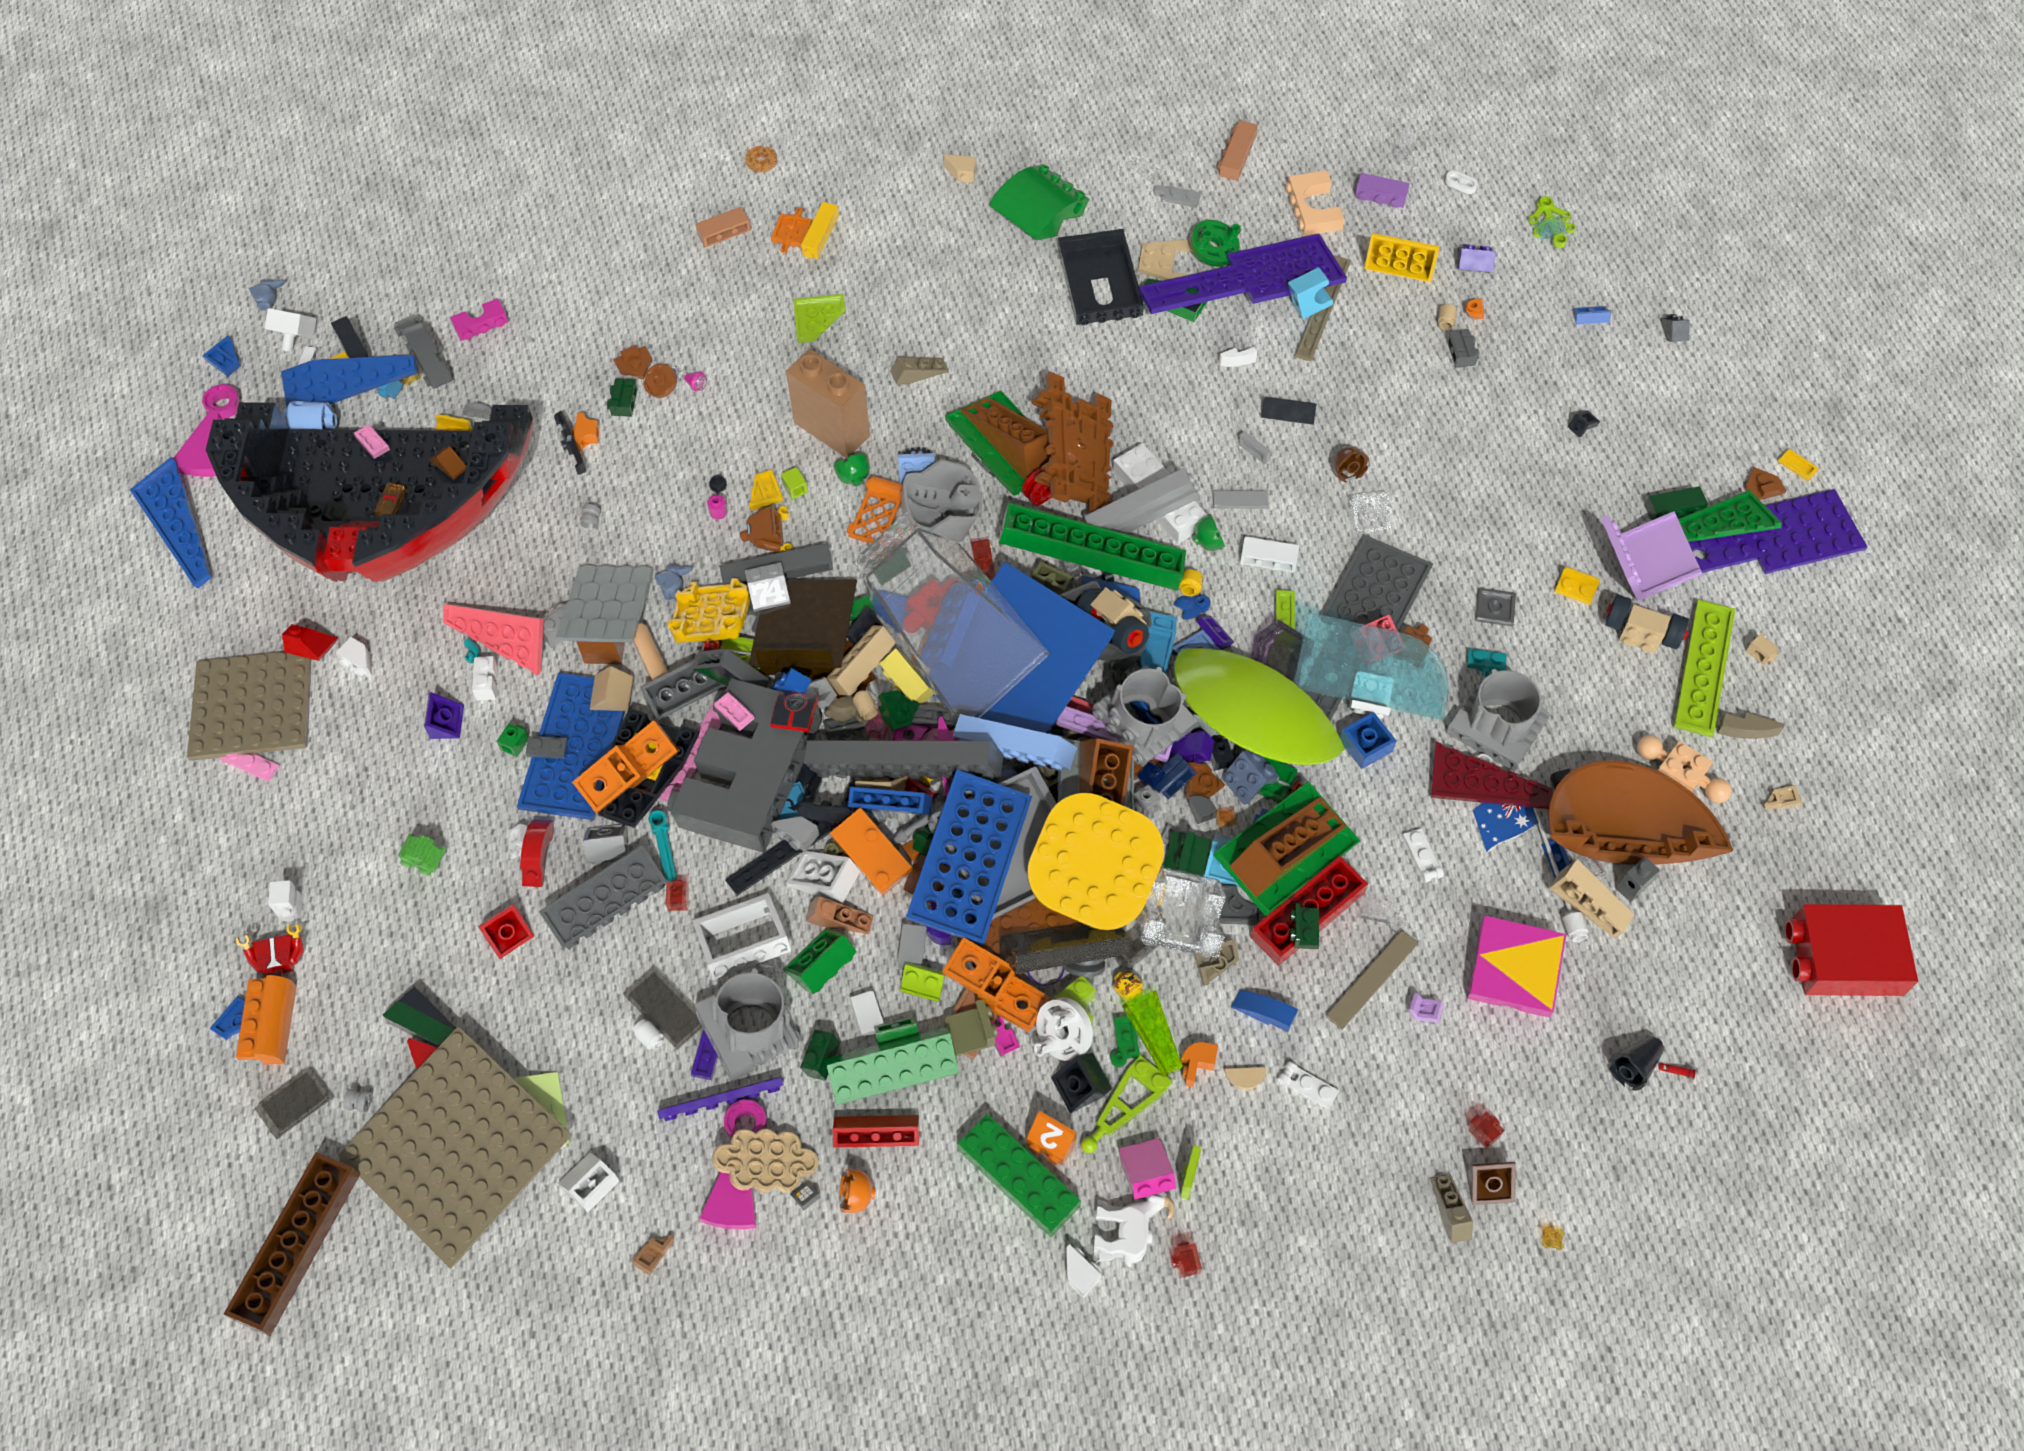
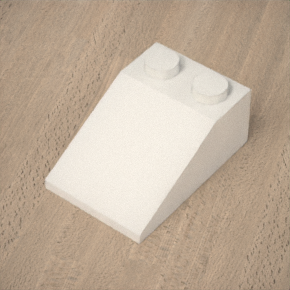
M806 851L800 856L786 884L815 897L821 896L843 904L860 870L848 857Z

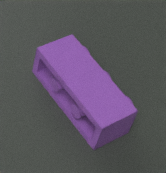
M1361 173L1355 198L1363 201H1373L1378 204L1392 205L1396 208H1404L1410 183Z

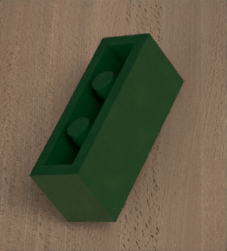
M1697 486L1651 495L1644 506L1652 521L1673 511L1678 519L1706 508L1708 502L1701 487Z

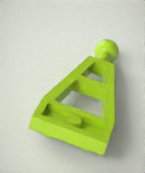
M1140 1055L1124 1074L1096 1123L1098 1129L1091 1137H1085L1081 1141L1082 1151L1087 1154L1094 1153L1098 1147L1097 1142L1104 1134L1111 1136L1156 1102L1172 1085L1173 1081ZM1131 1076L1152 1093L1151 1096L1132 1110L1119 1100ZM1113 1107H1115L1124 1116L1109 1126L1105 1121Z

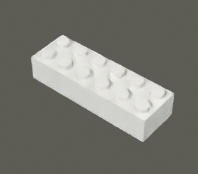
M1143 443L1114 459L1113 472L1132 493L1170 475L1167 469ZM1194 501L1156 520L1172 539L1179 544L1196 534V523L1207 514Z

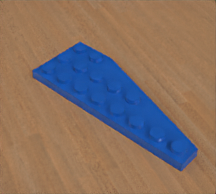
M413 355L311 360L281 371L286 408L292 401L328 402L333 404L417 374L418 367L416 358Z

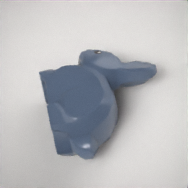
M262 279L260 284L248 288L260 310H266L274 305L276 301L274 290L282 287L285 281L284 279L277 281Z
M670 564L666 566V571L654 575L656 583L660 585L666 600L677 599L675 594L678 590L682 592L683 589L680 576L689 573L693 569L692 566L680 567L676 564Z

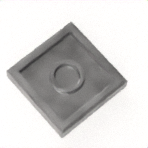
M1479 588L1475 621L1513 627L1516 593Z

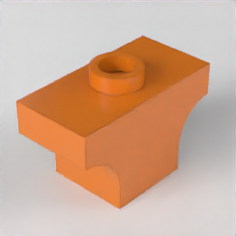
M577 413L575 427H572V434L579 451H583L585 446L589 444H598L600 428L597 420L587 419L584 413Z

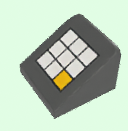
M808 1181L790 1194L803 1211L820 1198L818 1191Z

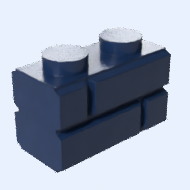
M1177 753L1175 756H1171L1161 769H1157L1153 773L1150 781L1169 800L1197 773Z

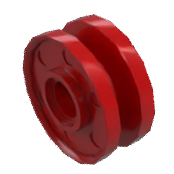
M1041 468L1033 472L1026 479L1022 487V494L1029 498L1030 502L1035 506H1040L1051 499V487L1035 481L1037 475L1045 472Z

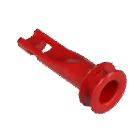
M1660 1063L1659 1066L1661 1071L1695 1079L1696 1069H1691V1067L1685 1068Z

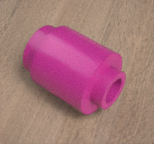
M721 495L711 496L707 501L710 516L717 520L723 519L727 515L724 497Z

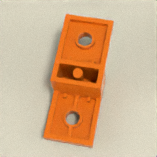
M653 720L627 743L616 745L572 783L595 813H599L625 790L638 786L680 750L659 723ZM650 742L656 745L654 753L648 751V744ZM598 780L604 782L605 786L602 791L596 788Z
M964 937L942 971L943 975L978 994L976 1001L984 999L985 1005H989L993 1013L1000 1017L1002 1016L1005 1020L1030 1033L1037 1021L1040 1008L1050 999V996L1015 977L1016 967ZM972 961L976 964V968L968 970L965 967V963ZM1024 1000L1028 1007L1026 1009H1019L1016 1002Z

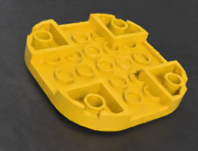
M1074 794L1061 800L1049 813L1029 859L1027 879L1033 895L1046 908L1094 929H1117L1132 922L1143 910L1163 862V840L1154 823L1143 814L1095 794Z

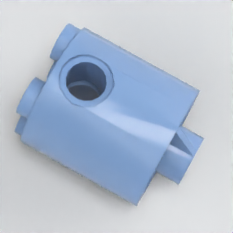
M292 401L287 408L283 409V417L286 419L289 429H335L337 425V416L333 413L332 407L328 402Z

